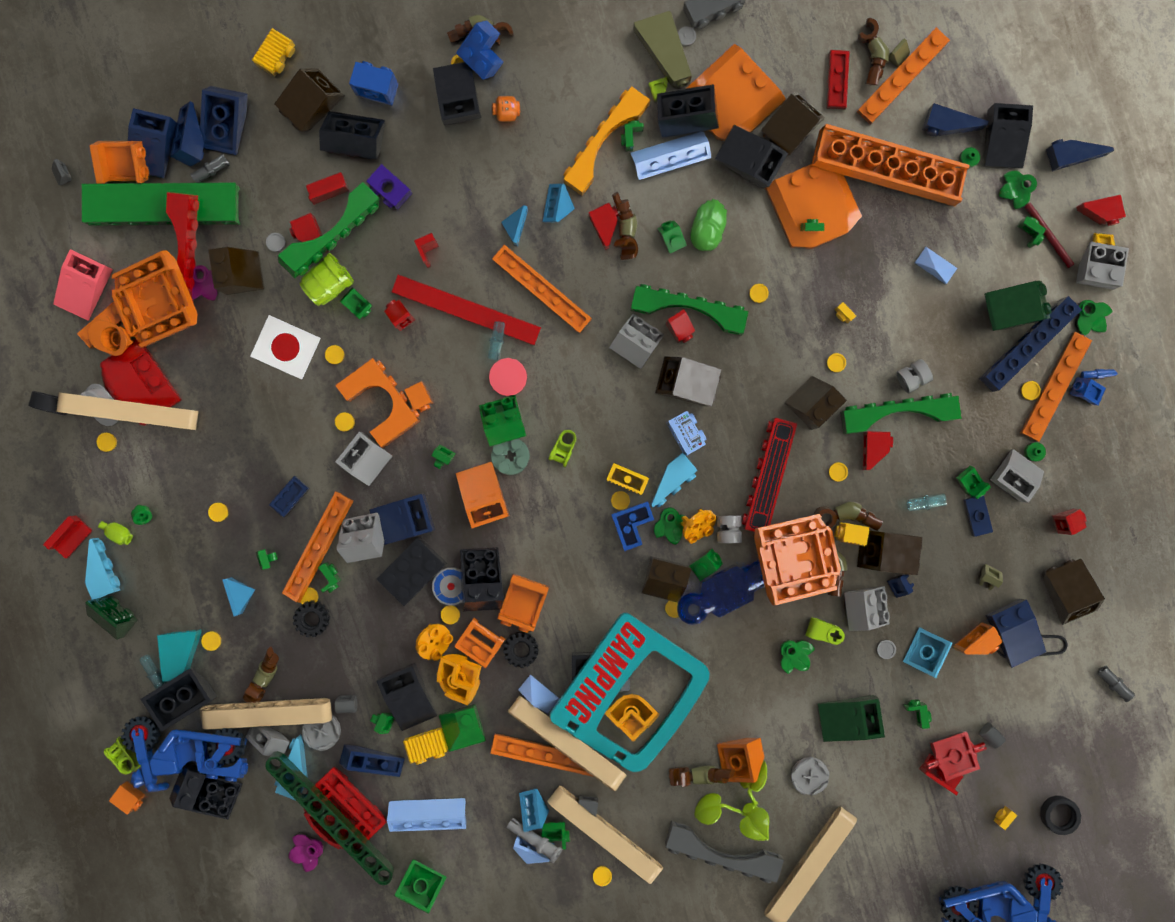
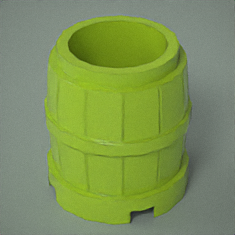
M331 253L327 254L323 258L324 260L311 267L299 282L303 291L317 306L327 304L336 298L346 287H350L354 283L352 276L346 268L338 263L339 260Z

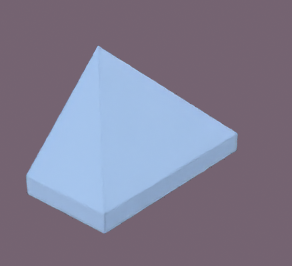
M927 247L924 248L915 261V264L944 284L948 283L957 270L955 266Z
M529 675L518 689L533 706L547 714L560 699L532 675Z
M517 835L513 849L526 864L550 861L542 853L538 854L535 847Z

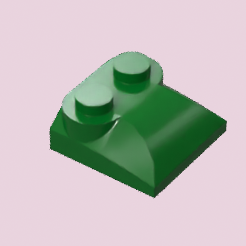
M413 859L394 896L429 914L447 877Z

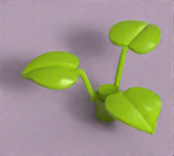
M763 760L757 782H740L744 789H748L747 793L752 803L745 804L743 810H739L729 805L721 804V796L719 794L709 793L698 802L694 813L695 818L702 824L711 825L720 818L722 814L721 808H726L746 816L739 824L740 831L745 837L757 841L769 840V814L765 809L757 806L758 802L752 795V790L759 792L766 783V762Z

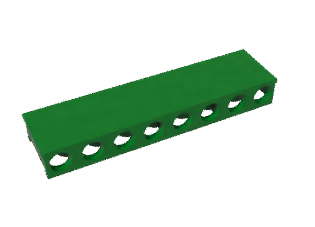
M236 183L82 184V223L89 226L173 225L166 213L167 192L198 195V225H240L238 214V191H240V187Z

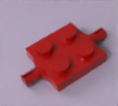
M967 731L930 743L934 759L924 762V766H926V770L937 767L942 780L948 781L979 770L977 753L986 750L987 747H982L985 746L984 742L973 745Z

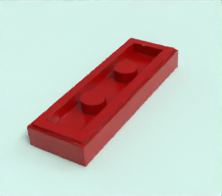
M830 50L827 109L847 108L850 51Z

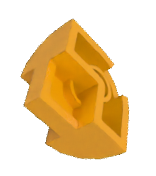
M447 654L442 656L437 672V682H439L440 687L445 692L444 695L468 706L479 688L481 681L479 680L482 666L468 661L467 656Z
M629 694L619 698L605 712V715L634 742L654 723L659 713L641 696Z

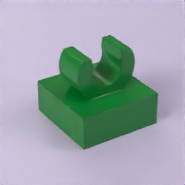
M439 444L431 455L436 458L433 466L441 469L444 464L449 465L456 453Z
M265 549L256 552L261 570L270 568L269 562L278 560L276 552L266 554Z
M392 713L373 714L370 719L372 723L376 724L374 731L379 734H388L395 720Z

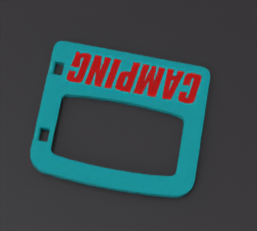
M622 613L551 710L550 719L555 725L571 733L574 737L614 760L627 770L639 772L647 768L680 727L707 685L710 673L703 662L631 614ZM652 651H657L691 674V679L668 716L652 737L637 753H631L599 733L597 726L632 673ZM570 720L578 725L575 730L567 726ZM617 751L625 754L622 760L615 756Z

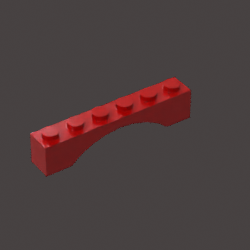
M167 192L166 213L172 221L178 241L177 264L193 301L192 289L195 284L193 273L196 266L194 257L197 247L196 230L198 228L197 211L199 209L198 195Z

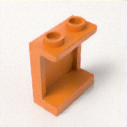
M97 141L89 145L97 184H105L108 181H137V183H143L148 180L149 169L146 166V150L143 147L142 141Z
M513 574L497 619L501 620V624L509 627L512 624L519 626L518 630L522 632H534L550 586Z

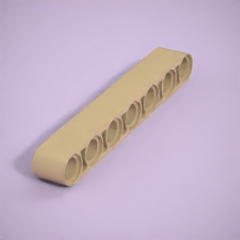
M60 392L56 412L191 430H196L199 412Z
M518 696L507 711L515 719L614 792H616L627 776L584 742L555 725L549 716L523 697Z
M328 698L212 704L199 709L203 729L326 723L332 720L331 702Z
M559 785L547 800L551 807L649 884H652L663 870L662 865L601 816L598 814L596 816L592 815L579 804V799L564 787Z
M841 806L834 811L768 904L764 912L767 918L773 922H787L855 826L857 818Z

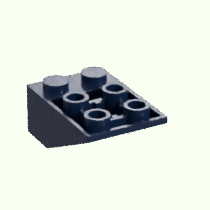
M133 108L128 126V141H142L143 147L146 150L145 161L149 169V175L165 178L177 122L168 116Z
M419 494L369 509L370 514H379L384 545L435 531L425 494Z

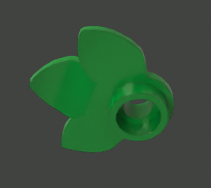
M1019 171L1005 173L1004 178L1007 183L1001 188L999 196L1005 199H1013L1015 209L1022 208L1030 201L1031 193L1037 187V180L1034 176L1030 174L1023 175ZM1026 180L1031 182V186L1028 188L1023 185Z
M1092 300L1082 301L1078 305L1082 309L1078 313L1080 316L1077 320L1079 331L1083 335H1087L1091 330L1106 332L1107 323L1105 316L1113 312L1110 306L1103 302L1095 303ZM1085 306L1089 308L1088 313L1084 310Z
M672 507L665 508L661 512L660 520L654 525L655 537L659 538L665 535L670 543L678 544L684 528L681 525V522H683L682 517L685 515H680ZM673 514V519L668 520V515Z
M792 640L783 642L780 648L781 655L783 656L780 662L782 669L787 674L794 668L800 671L809 670L810 659L808 655L815 650L814 646L804 640L799 642ZM793 648L792 652L788 653V650Z

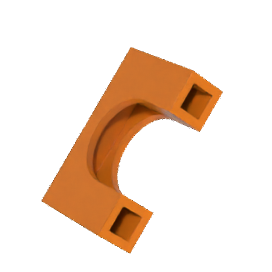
M372 358L335 386L348 402L374 387L384 388L390 394L393 401V409L390 416L370 431V434L379 446L385 448L419 423L418 417L420 414L408 405L407 401L409 399L403 391L399 392L395 386L398 384L391 375L389 377L386 375L384 364L380 360L376 361Z

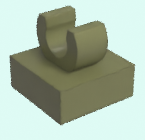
M985 564L981 569L979 585L982 586L984 582H988L989 590H992L994 586L999 588L1003 583L1002 572Z

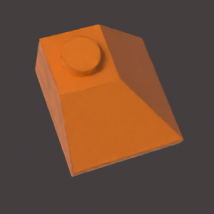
M981 622L956 643L953 648L964 654H992L999 649L1002 640L994 626Z
M742 738L717 744L721 768L735 770L734 776L729 778L728 782H757L764 760L761 738Z

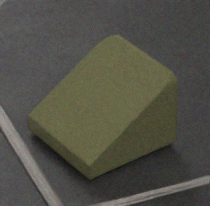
M905 38L900 41L889 56V61L897 67L910 54Z

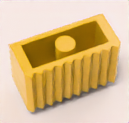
M272 28L252 58V61L257 67L275 77L277 73L280 74L283 71L286 59L294 54L295 44L291 39Z
M613 463L607 477V482H614V485H621V488H628L629 491H635L639 495L643 494L649 480L648 477Z
M839 522L838 526L836 525L834 537H836L837 541L860 546L867 545L869 527Z
M442 727L405 738L403 741L410 764L413 762L416 765L422 764L427 761V758L432 756L434 759L441 758L448 751Z

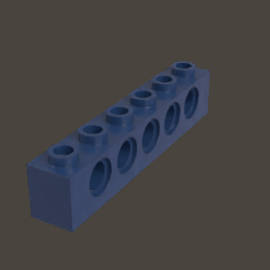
M1069 296L1060 299L1051 308L1050 319L1036 322L979 379L992 392L999 391L1082 309Z

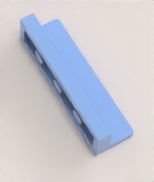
M703 131L630 153L639 180L712 158L709 141Z
M465 798L389 801L387 816L389 832L466 829Z

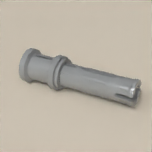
M512 818L507 825V829L535 847L538 854L542 853L548 857L551 863H554L559 857L562 848L550 843L547 837L542 838L533 831L524 832L523 824L515 818Z

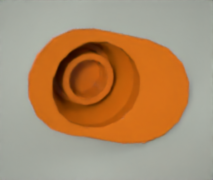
M95 321L88 330L90 343L98 350L114 356L121 355L133 343L124 327L107 321Z

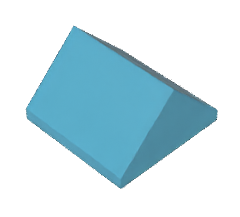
M919 627L903 662L937 678L953 643Z

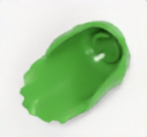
M707 200L697 210L691 228L690 239L693 246L698 250H714L722 241V235L727 222V210L719 200Z

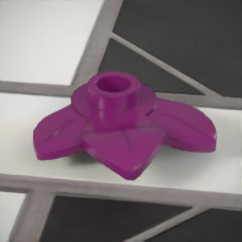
M202 265L195 266L193 273L195 284L192 289L193 300L202 295L206 299L214 301L218 290L214 289L212 271ZM200 272L204 274L202 278H198Z
M304 834L295 835L292 837L295 847L290 850L288 858L293 863H302L304 871L309 872L318 865V857L323 853V844L318 839L310 840Z

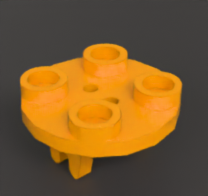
M699 509L698 513L690 519L686 516L682 517L683 537L690 544L695 543L704 536H711L715 530L713 527L716 523V515L711 510L703 511Z
M429 624L416 640V651L423 659L437 661L448 649L450 643H452L453 636L444 625Z

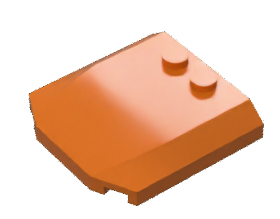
M736 44L732 45L686 88L714 84L719 129L709 131L716 139L725 141L733 125L753 132L786 100L782 91Z
M811 164L773 180L771 185L765 188L791 248L803 247L813 249L847 234L862 217L845 176L811 166ZM807 219H819L818 223H824V231H801V223H807Z
M167 250L160 251L112 274V279H115V289L112 290V298L126 332L140 342L138 344L140 347H146L197 324L198 313L177 261Z
M820 514L755 528L754 540L766 594L772 605H779L837 590V586H835L836 580L841 571L833 532L822 521Z

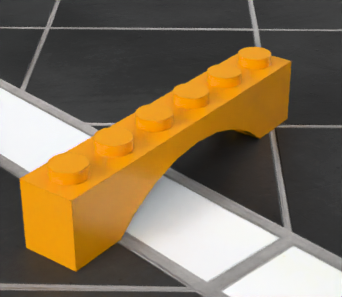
M632 86L628 91L625 90L619 98L621 100L620 103L610 109L608 113L609 118L606 122L603 120L597 128L598 133L595 137L591 136L586 142L587 148L584 152L580 151L577 154L573 167L569 166L563 174L564 183L581 196L584 195L594 181V162L603 142L619 127L628 124L629 121L639 120L650 104V99Z

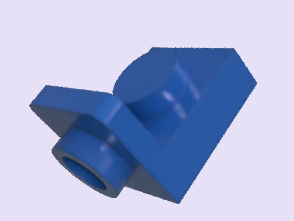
M1077 377L1070 395L1081 397L1092 405L1099 406L1106 388L1092 379Z

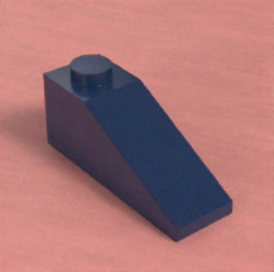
M189 101L179 110L170 157L191 167L203 159L204 142L194 103Z
M934 103L928 110L922 130L926 131L930 136H943L982 130L988 125L989 121Z
M1063 139L1052 142V146L1046 149L1052 172L1107 156L1114 151V148L1110 146L1076 140L1063 141Z
M344 744L339 763L345 770L400 777L405 758L361 746Z

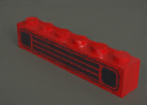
M772 418V421H768L766 432L769 433L767 440L764 439L761 446L763 455L762 458H758L756 469H759L757 477H753L751 487L754 489L752 495H749L747 498L746 506L749 507L747 514L744 513L742 517L743 529L755 532V528L771 524L797 423L779 418Z

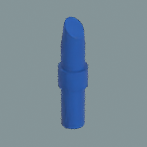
M1096 369L1094 371L1081 372V378L1100 379L1118 375L1114 369Z

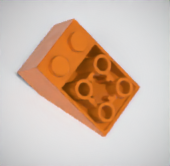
M492 462L456 473L471 528L510 516Z

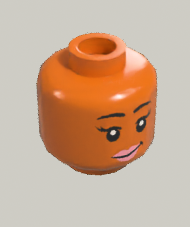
M498 96L495 103H492V115H496L497 120L500 122L515 121L520 116V103L516 101L514 96Z

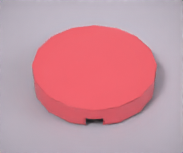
M505 358L497 361L492 366L489 380L494 391L503 396H513L520 393L526 386L527 373L519 361Z

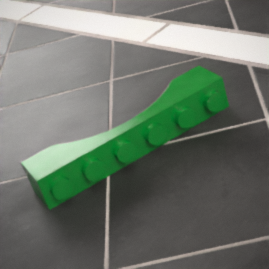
M362 182L349 193L346 210L340 221L330 231L314 240L291 243L278 255V263L294 278L299 275L303 276L309 270V266L312 263H318L327 250H333L341 238L345 239L351 233L352 228L360 226L368 214L372 215L378 210L379 197Z
M640 284V287L636 286L630 311L650 315L666 308H688L709 317L723 332L740 336L744 334L749 311L744 310L745 308L742 306L733 305L732 308L720 301H715V303L707 302V299L703 297L692 299L688 298L689 295L685 293H677L675 295L670 294V291L667 289L659 288L658 291L652 290L651 286Z
M952 393L940 394V398L933 399V395L921 397V401H914V398L902 399V403L895 404V400L883 402L884 406H876V403L864 404L865 408L857 409V405L845 407L846 411L840 412L843 434L867 431L879 419L895 412L920 413L932 418L936 422L962 419L959 396L952 397Z

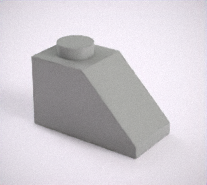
M268 726L250 727L245 737L265 756H270L277 751L284 754L290 743L282 733Z

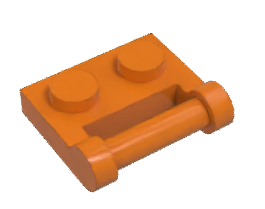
M473 618L454 647L486 668L505 641V638L497 636L478 623L479 620ZM475 629L495 643L494 647L491 648L472 635L471 631Z

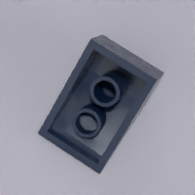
M214 86L202 89L200 130L204 142L203 148L234 155L238 153L247 114V93Z
M1019 599L986 615L989 624L995 627L1002 640L1000 646L1011 668L1046 652L1036 617L1027 600Z

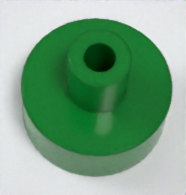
M966 148L961 152L959 161L970 165L969 168H972L980 161V153L975 148Z
M1030 443L1025 447L1024 454L1029 461L1037 462L1045 457L1046 449L1041 443Z
M137 505L132 510L131 517L135 524L144 525L152 519V513L149 507Z

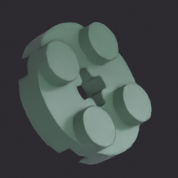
M514 439L494 445L491 459L494 467L501 473L515 475L522 472L528 465L530 453L523 441ZM510 450L512 453L516 454V456L513 457L514 461L511 462L509 459L505 458V455L508 454L507 451Z

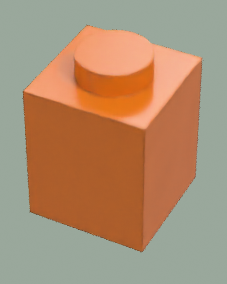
M421 381L404 389L414 411L417 410L422 413L431 408L430 405L433 404V401L424 382Z
M126 781L119 786L109 802L128 815L133 810L136 812L143 804L141 800L145 794Z

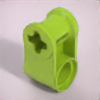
M572 430L561 432L550 453L549 461L559 462L566 468L577 440L575 432ZM565 433L573 435L572 443L566 444L563 441Z
M814 617L810 618L805 636L834 645L843 642L845 634L840 627ZM836 631L839 636L833 639L830 634Z
M119 736L111 747L104 749V754L120 773L126 775L136 771L141 766L137 761L136 752L128 750L127 746L122 743L124 739H121V736ZM127 760L131 761L132 768L128 767Z

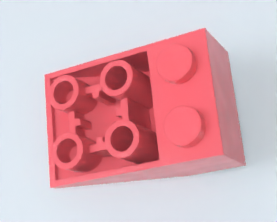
M70 249L61 267L53 305L89 321L113 269Z

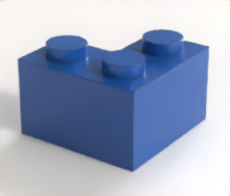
M487 20L474 25L456 52L483 80L493 77L504 63L490 49L500 33Z
M648 501L611 514L624 551L643 545L636 526L654 520Z

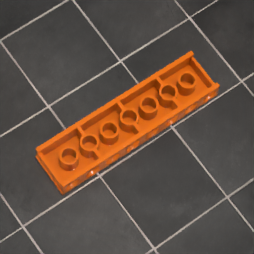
M825 124L819 130L811 166L954 207L962 202L961 195L965 177L970 165L829 124Z

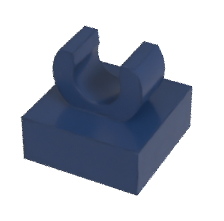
M909 574L896 576L887 581L896 598L913 592L914 584H909L907 580Z

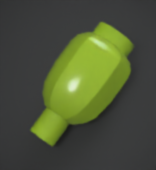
M101 521L98 525V528L104 531L105 536L118 545H128L133 539V535L130 534L129 530L118 523L107 524Z

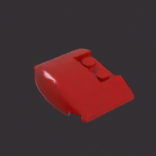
M134 339L133 343L121 355H111L100 363L105 389L114 400L173 407L182 400L148 349L140 347L138 345L140 342L137 339Z
M333 767L315 784L368 840L387 823V819L378 807L373 805L348 780V777L337 768ZM312 802L314 807H321L320 802ZM304 809V816L312 829L331 846L337 849L342 848ZM332 815L326 816L328 821H335ZM346 829L339 830L342 835L349 834ZM359 843L353 844L356 849L362 847Z

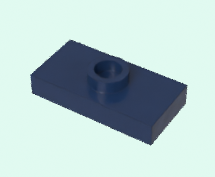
M293 476L269 506L282 517H285L310 488L296 476Z
M984 495L978 499L974 497L964 499L973 537L992 533L993 529Z

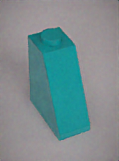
M201 629L163 633L157 636L162 682L170 681L190 669L202 634Z

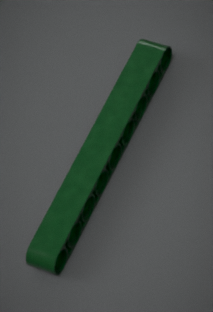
M278 751L272 753L266 761V770L379 885L389 884L394 872L393 865L285 754ZM277 759L280 762V766H274L271 760ZM285 774H292L294 776V779L288 780L285 777ZM299 788H306L308 793L302 794L299 791ZM312 802H320L321 807H314ZM332 815L335 821H328L326 816ZM346 829L349 834L342 835L339 830ZM359 843L362 845V848L356 849L353 844ZM373 857L376 861L371 863L366 858ZM385 870L389 873V875L382 876L380 874V871Z

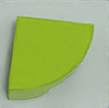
M667 77L648 83L654 102H657V94L666 92Z

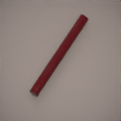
M1031 202L1025 205L1024 208L1029 215L1037 219L1039 224L1046 228L1044 236L1067 268L1072 267L1075 263Z

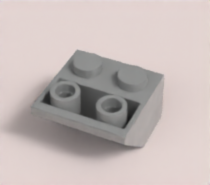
M1089 242L1079 264L1076 283L1113 290L1122 287L1129 248Z
M632 314L609 348L641 369L665 334L645 322L641 317Z
M358 432L335 462L348 473L370 486L393 456L365 433Z
M1012 449L990 480L1018 501L1029 503L1041 485L1044 471Z
M378 513L343 520L336 550L346 563L382 557L384 537Z
M885 586L844 592L849 631H869L890 624Z

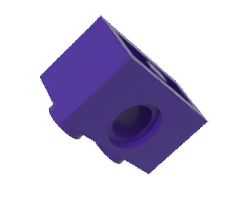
M382 164L366 181L370 186L369 188L376 195L379 194L384 198L382 202L390 209L394 207L398 210L413 194L404 183ZM392 185V191L385 193V186Z

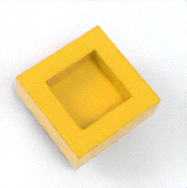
M844 302L834 309L837 312L836 316L842 322L849 323L856 317Z
M1005 806L996 813V818L993 821L1006 830L1018 815Z

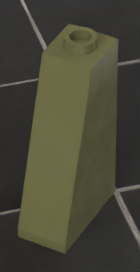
M671 11L634 22V33L663 75L667 77L672 87L678 86V88L688 85L692 75Z

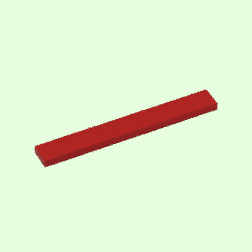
M399 274L391 291L393 294L534 346L541 327Z

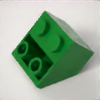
M515 395L479 405L482 424L489 446L527 436Z

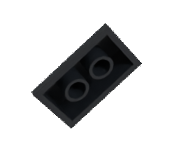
M714 84L657 94L658 124L662 138L719 129Z
M329 111L319 129L320 151L364 157L365 159H377L381 150L385 120Z
M190 668L140 700L162 732L211 702L217 695L208 681L193 668Z

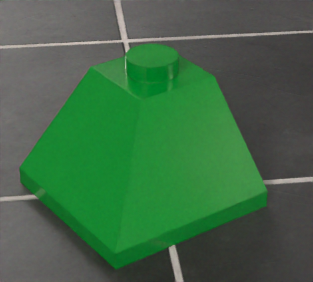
M476 704L439 714L449 752L486 741Z

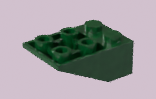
M113 596L92 599L85 603L87 616L116 640L124 638L138 621L134 617L135 614L127 608L124 609L120 605V601Z
M875 695L817 703L823 742L871 740L885 737L880 700Z

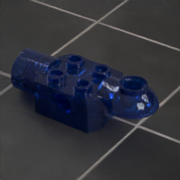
M759 560L741 569L733 564L700 581V594H686L678 602L677 612L680 619L687 624L696 625L704 621L710 612L720 618L753 601L754 592L765 587ZM696 604L698 606L696 614L688 612L690 605Z

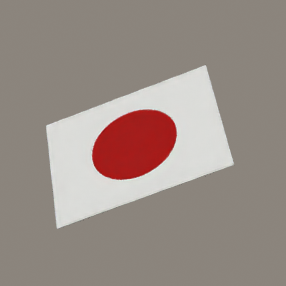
M269 315L250 357L299 379H303L321 338Z

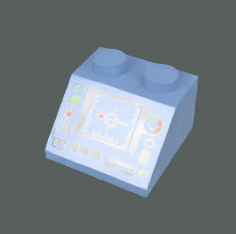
M688 411L666 422L685 456L706 445L704 441L707 440L703 431H698L695 426L697 423L696 418L692 413L689 414Z

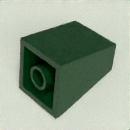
M1032 281L984 293L993 331L1006 330L1050 319L1051 306L1046 301L1047 288L1044 283L1042 284V281Z

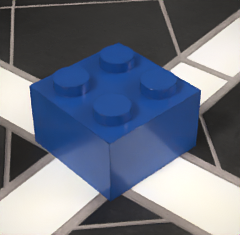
M362 61V63L355 62L349 83L356 96L388 105H393L399 85L391 69L383 66L380 68L373 67V64Z

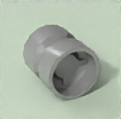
M922 359L912 363L910 368L904 367L896 372L900 385L907 393L918 389L919 384L924 386L933 381L932 372Z
M741 515L716 516L717 527L720 528L717 532V543H742V532L739 530L742 526Z

